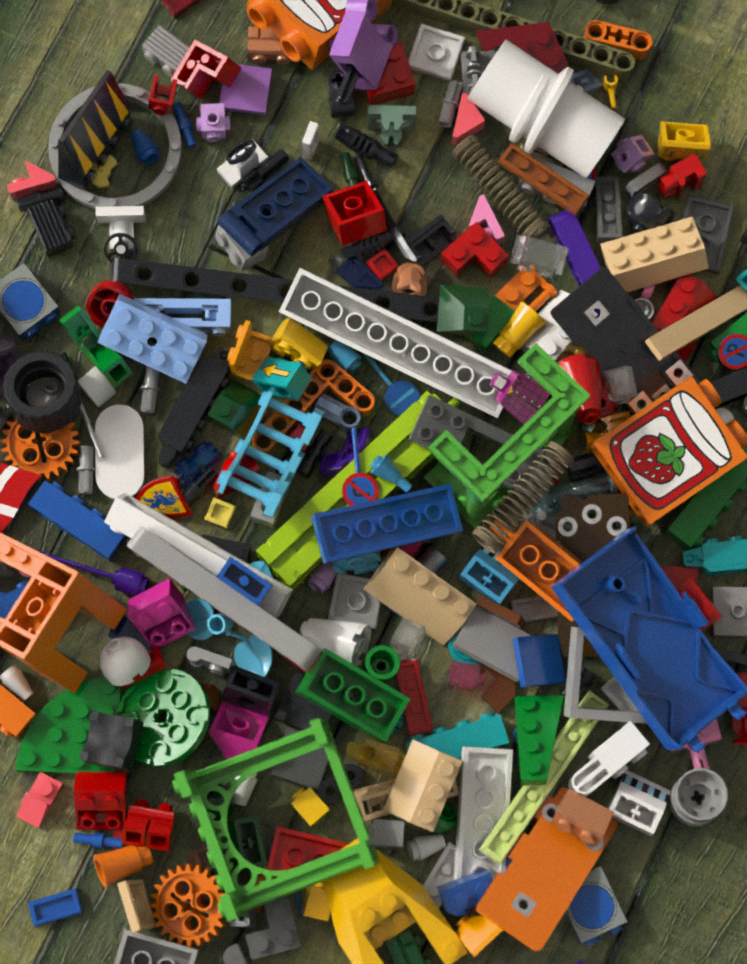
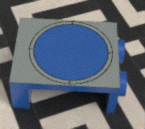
M24 263L0 280V312L15 329L22 342L25 339H32L39 333L41 327L46 324L50 325L58 319V315L61 313L59 307Z
M602 867L591 870L566 909L579 938L577 939L578 943L585 942L587 946L601 940L600 934L608 931L609 935L623 930L622 924L627 922Z

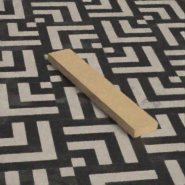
M740 285L649 337L645 343L658 361H661L747 311V292Z

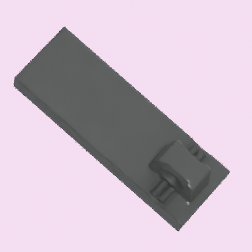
M595 177L597 241L605 243L622 238L619 177Z

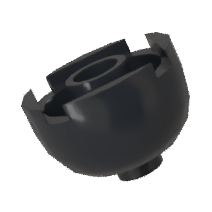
M634 191L627 205L628 219L634 224L632 229L637 233L669 224L676 214L668 206L663 209V206L659 204L660 201L640 191Z

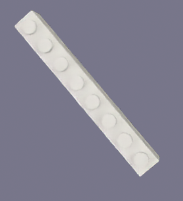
M123 493L115 498L104 523L110 526L112 531L118 534H125L130 538L133 537L140 526L146 528L215 577L229 557H233L273 585L259 607L275 618L281 615L293 589L127 493Z

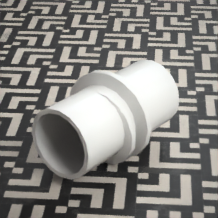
M508 40L503 42L467 100L511 128L509 136L511 142L516 143L522 137L526 138L523 151L530 154L540 147L585 178L593 170L625 121V118L584 92L583 87L572 84L573 69L567 67L557 74Z

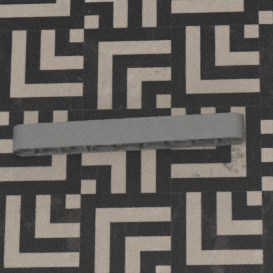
M140 526L126 545L134 553L305 671H309L322 652L321 649L146 528Z

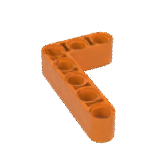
M327 359L323 360L309 374L312 380L307 387H316L318 392L315 395H308L304 391L298 401L286 399L283 402L289 406L299 404L302 406L301 412L307 414L316 405L320 396L329 391L346 406L355 407L360 412L361 417L371 415L375 405V399L371 392L334 361ZM324 369H331L334 374L327 378L322 376L321 372ZM342 384H349L352 390L348 393H343L339 390V387ZM362 399H366L370 402V406L360 408L357 403ZM275 411L264 425L274 429V423L282 421L286 424V427L279 432L288 435L300 421ZM258 432L255 433L252 440L253 448L268 455H271L280 445L279 442ZM261 439H267L270 445L263 449L258 447L257 443Z

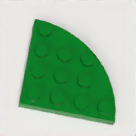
M105 677L95 678L82 682L75 694L65 690L53 698L37 714L27 729L19 748L15 771L62 774L116 772V768L90 764L79 760L88 738L91 712L96 711L119 716L117 710L121 701V686L110 684Z

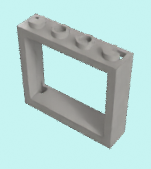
M571 627L564 716L578 719L631 721L632 723L647 724L638 711L578 707L585 635L579 627Z

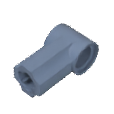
M324 393L320 396L313 411L315 408L324 411L323 418L338 425L344 432L351 431L352 427H355L356 430L360 427L361 416L355 407H348ZM347 415H352L356 418V422L346 424L343 418Z

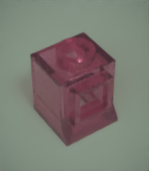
M451 662L448 689L457 686L458 690L474 691L479 685L484 686L485 671L480 670L481 664Z

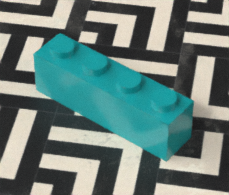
M494 712L479 716L480 720L473 723L468 719L456 723V728L447 730L445 726L433 730V735L423 737V734L409 737V742L405 743V748L407 752L413 739L461 760L462 746L500 748L507 746L509 739L501 714L494 716Z

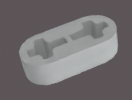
M661 162L657 163L630 181L625 186V189L630 196L633 195L634 191L644 192L659 182L660 178L666 176L668 171Z

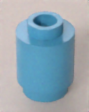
M338 340L334 341L326 351L329 359L347 373H355L362 365L360 362L362 356L352 347Z

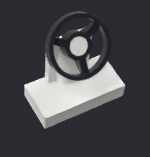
M247 140L234 147L228 153L227 161L217 168V172L233 189L242 182V178L267 160L268 156L254 140Z
M144 206L96 207L98 224L110 223V237L106 240L104 246L106 258L112 263V256L116 254L124 256L127 254L132 257V260H135L138 246L134 240V223H146ZM110 241V250L113 251L108 254L107 245Z

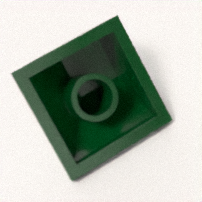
M440 284L436 333L485 337L488 325L489 289Z
M232 380L219 394L208 413V419L211 423L245 441L261 408L258 405L261 395ZM267 408L261 421L262 424L264 423L272 408Z

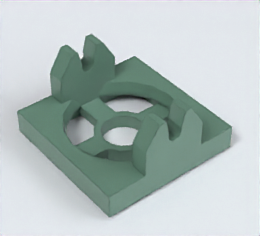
M368 106V130H381V140L385 146H388L390 138L393 139L394 146H397L402 139V131H415V106Z

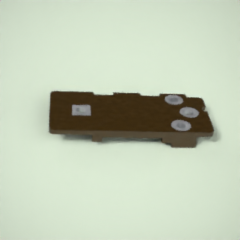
M580 494L564 495L561 498V511L555 512L556 540L561 541L564 547L584 562L623 531L632 528L628 495L589 494L587 499H582ZM590 509H594L597 513L594 519L588 516ZM616 521L622 525L620 530H617L614 526ZM567 522H570L573 526L571 531L566 528ZM557 611L558 640L561 656L569 657L571 627L579 626L575 620L571 622L562 613ZM584 636L582 657H600L587 637Z

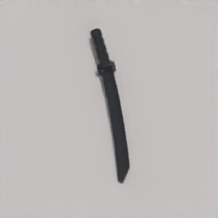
M356 156L354 161L357 164L363 182L367 181L384 209L386 227L404 257L418 262V258L406 242L378 191L379 185L371 178L372 176L369 173L363 156Z

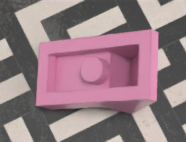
M483 194L479 196L468 229L477 222L481 227H484L483 229L498 245L502 244L505 235Z

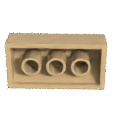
M398 547L389 550L363 589L442 646L460 629L476 606L475 602Z

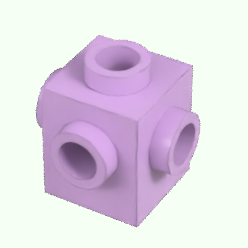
M224 103L201 104V117H196L197 131L202 133V139H207L211 142L225 139L226 130H230V116H225Z
M643 135L620 141L616 145L617 149L611 155L615 160L616 166L623 173L632 171L637 173L646 166L645 162L655 153Z

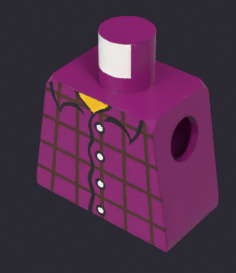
M511 371L507 378L496 373L490 382L492 387L499 390L495 400L523 425L542 408L550 395L535 379L516 371Z

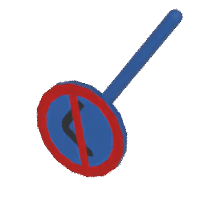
M352 427L351 431L356 473L349 476L342 486L344 501L349 506L374 501L378 498L379 492L374 478L366 473H361L355 427Z

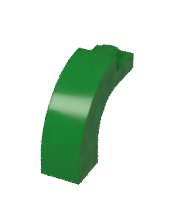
M79 305L59 320L80 351L94 367L96 366L114 388L133 374L124 359L116 351L98 343L100 333Z

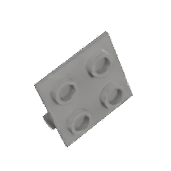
M470 46L467 52H461L463 93L469 96L498 50L484 53V51H479L476 46Z

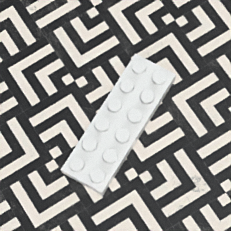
M462 746L454 880L480 870L491 872L494 880L498 872L504 874L506 871L507 856L498 865L480 852L479 849L510 805L512 749Z

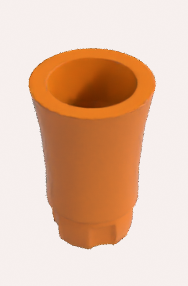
M145 842L144 847L129 845L110 852L94 854L95 868L102 885L107 888L118 880L151 865L153 858L149 848H146L147 843Z

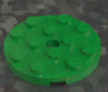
M172 669L158 671L132 684L120 701L117 713L121 717L135 718L144 722L135 760L151 767H165L182 761L199 746L207 732L211 710L209 698L202 685L189 674ZM167 712V722L158 723L159 716Z

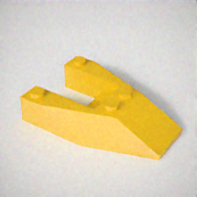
M358 838L355 839L354 841H352L351 843H349L347 846H345V847L342 848V849H345V848H347V847H350V846H353V845H355V844L360 843L359 840H358ZM377 849L376 852L380 863L367 869H364L363 866L323 882L338 943L352 964H383L375 949L415 922L444 964H452L468 953L423 885Z

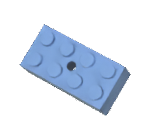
M119 294L99 336L98 343L186 384L207 342V334ZM150 337L156 338L157 342L153 343L150 342L148 339Z

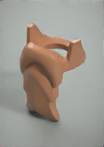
M404 263L397 268L393 276V292L426 295L428 275H426V271L421 265ZM405 289H411V290H413V291H415V292H413V293H407V292H405L404 290H405Z

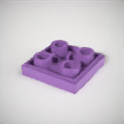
M239 65L242 69L232 86L228 88L222 84L219 103H224L226 111L266 115L272 69Z

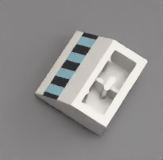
M626 770L622 775L608 809L614 812L612 819L648 836H652L664 813L671 791Z

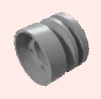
M706 768L692 769L686 772L672 786L669 795V807L673 816L681 823L690 827L703 826L710 823L725 808L728 799L727 787L723 779L714 771ZM694 794L696 798L701 799L698 805L696 801H691V798L694 796Z

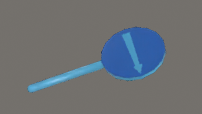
M362 353L389 386L384 398L385 405L390 412L400 416L415 401L417 402L420 399V393L412 383L407 381L392 383L371 356Z

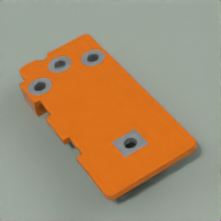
M565 787L560 788L554 798L550 795L546 797L532 818V821L536 824L530 834L523 833L508 856L512 859V862L505 873H497L476 906V911L535 952H539L547 942L618 827L617 822L611 818L603 838L596 846L584 843L579 837L570 832L561 831L551 821L562 797L568 790ZM524 901L527 904V909L520 908L519 902Z

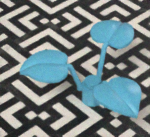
M256 561L249 564L273 578L265 561ZM193 599L186 603L196 626L194 631L186 635L197 640H205L213 636V634L226 633L227 636L242 639L244 642L237 644L234 650V660L237 666L258 675L267 676L273 660L272 647L255 635H251L248 639L245 635L233 632L231 629L233 628L234 621L223 613L214 615L213 607L204 600Z

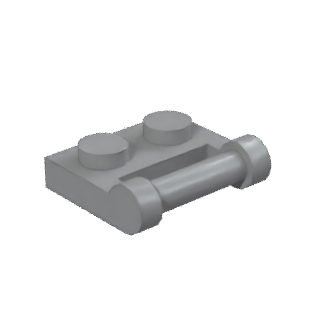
M191 647L187 651V658L192 667L200 668L201 666L209 667L211 673L224 677L225 673L231 674L234 666L232 659L198 647Z

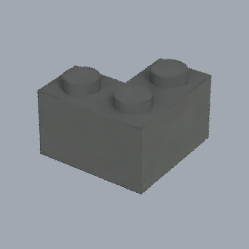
M289 897L264 904L270 928L246 935L251 960L301 948Z

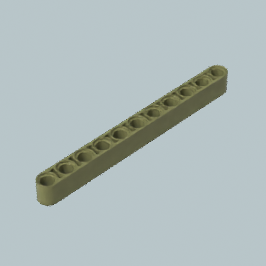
M418 0L392 1L394 6L474 33L480 30L537 23L469 0H428L429 2L425 4ZM449 6L451 9L444 11L440 7ZM471 13L473 17L466 18L463 14ZM492 20L495 22V24L488 25L485 23V21ZM552 28L557 41L562 45L561 50L567 63L584 69L587 68L590 71L614 78V74H616L618 80H626L631 76L635 65V59L632 54ZM581 49L584 53L576 54L573 50ZM602 56L606 61H598L595 57ZM624 63L628 66V68L622 69L618 66V64Z

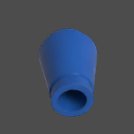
M142 129L133 131L130 137L138 160L144 165L156 162L160 157L159 148Z

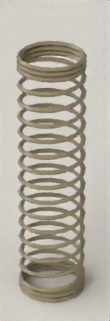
M475 135L467 137L456 146L452 155L456 160H460L461 166H465V171H470V177H475L474 182L479 183V188H484V194H489L488 199L494 200L493 205L498 206V211H504L503 217H508V223H513L512 228H518L517 234H523V241L525 243L533 241L546 230L549 223L545 221L546 219L540 217L525 231L519 232L522 226L538 215L539 211H535L521 225L514 227L519 219L523 218L534 208V205L526 208L515 220L509 221L513 214L528 204L529 200L523 201L512 213L505 215L509 208L524 197V194H520L506 208L500 210L501 205L516 195L520 188L514 189L502 202L495 204L496 200L508 192L515 182L508 184L496 197L490 198L493 192L509 181L510 177H505L492 191L486 192V189L498 181L505 174V171L499 172L486 186L481 187L483 181L500 169V165L495 166L481 180L476 181L478 175L488 170L496 160L489 161L477 174L471 175L472 171L484 164L491 154H486L473 168L467 170V166L486 151V148L480 149L467 163L462 164L464 158L474 153L481 146V142H479Z
M553 441L547 445V449L543 450L544 455H538L539 461H533L534 467H528L529 473H523L524 479H518L519 485H513L514 491L509 490L508 496L502 497L503 502L497 503L498 508L492 509L493 514L487 515L488 520H482L483 526H477L474 532H472L473 537L485 549L492 553H497L500 549L498 543L504 545V542L487 529L484 522L491 524L503 537L509 539L508 534L495 525L489 516L496 518L508 531L514 533V529L500 519L494 510L501 512L513 525L519 527V523L504 512L499 504L506 506L521 521H525L524 517L509 506L504 498L511 500L526 515H530L523 505L511 497L510 492L516 494L528 507L535 509L528 499L516 491L515 486L521 488L533 501L540 503L533 493L521 485L520 480L526 482L539 496L545 497L544 493L537 486L526 479L525 474L531 476L544 490L550 491V488L542 480L534 476L530 469L536 470L545 481L555 485V482L547 474L537 469L535 463L541 464L551 476L560 479V476L552 468L542 463L540 457L546 458L556 470L565 473V470L557 462L547 457L545 451H548L565 467L569 468L573 465L574 458L561 445ZM479 528H482V529L486 530L490 535H488L485 531H483V530H481V529H479Z

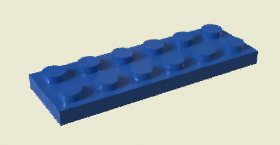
M451 484L311 515L323 564L463 531Z

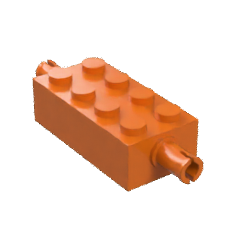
M496 519L494 521L495 525L500 526L508 534L509 539L503 537L491 525L489 529L506 541L505 547L495 559L571 622L574 621L551 586L583 563V561L532 519L525 520L519 529L514 530V533L508 531Z

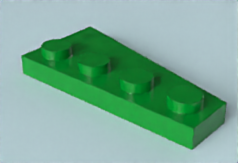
M564 695L515 696L514 698L521 786L547 784Z

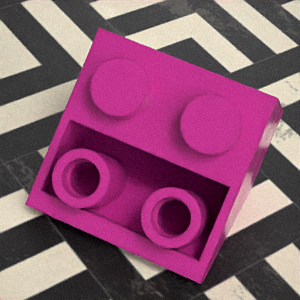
M170 578L128 600L127 617L152 649L156 647L161 648L196 629L182 593Z

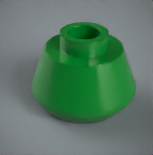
M445 802L433 831L434 833L442 834L456 827L458 821L457 813L450 804Z

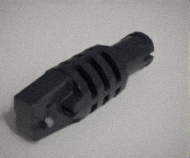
M342 124L336 132L335 139L349 149H354L356 153L366 156L369 160L376 159L392 168L398 159V154L387 150L381 146L380 141L373 140V137H368L365 133L362 134L360 130Z
M397 225L403 237L405 238L406 235L402 225ZM387 229V231L353 242L351 245L341 248L340 251L344 259L356 256L358 260L385 249L387 244L394 242V239Z

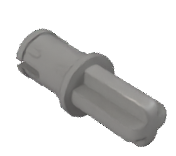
M457 80L449 82L445 99L441 101L443 106L437 123L443 127H452L456 109L460 105L458 101L463 84Z
M146 365L144 385L141 386L143 393L140 410L143 413L151 414L155 412L157 392H160L158 387L160 371Z
M80 446L79 467L76 470L79 472L78 492L79 494L90 495L93 493V473L96 471V468H94L95 447Z

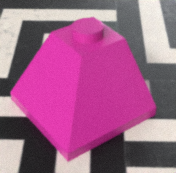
M222 701L210 728L209 735L226 759L260 747L269 716Z

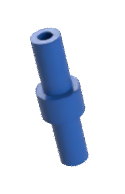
M176 102L173 105V109L178 120L179 132L183 134L187 147L193 148L197 144L191 131L193 128L191 121L186 117L181 102Z
M74 833L73 836L74 843L89 844L93 848L103 849L104 847L120 849L124 847L121 838L106 837L102 833H94L93 835Z

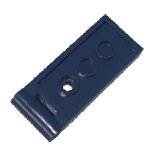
M300 156L231 209L225 211L219 217L217 224L250 256H254L324 203L323 196L332 193L334 188Z

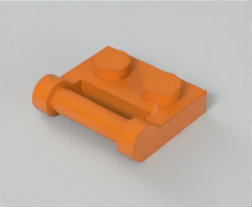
M527 263L495 296L516 311L520 302H524L533 292L540 288L543 292L529 305L536 312L549 298H554L558 291Z

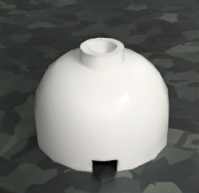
M119 637L111 640L100 653L99 665L104 677L110 684L123 686L134 682L133 677L137 674L142 676L150 666L151 658L146 648L138 640L132 637Z

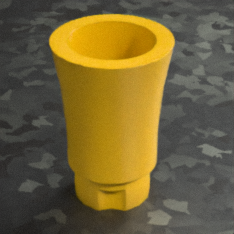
M520 302L512 317L499 332V336L494 340L493 345L507 357H511L546 322L532 308Z

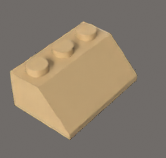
M412 739L383 810L433 832L462 761L459 758Z

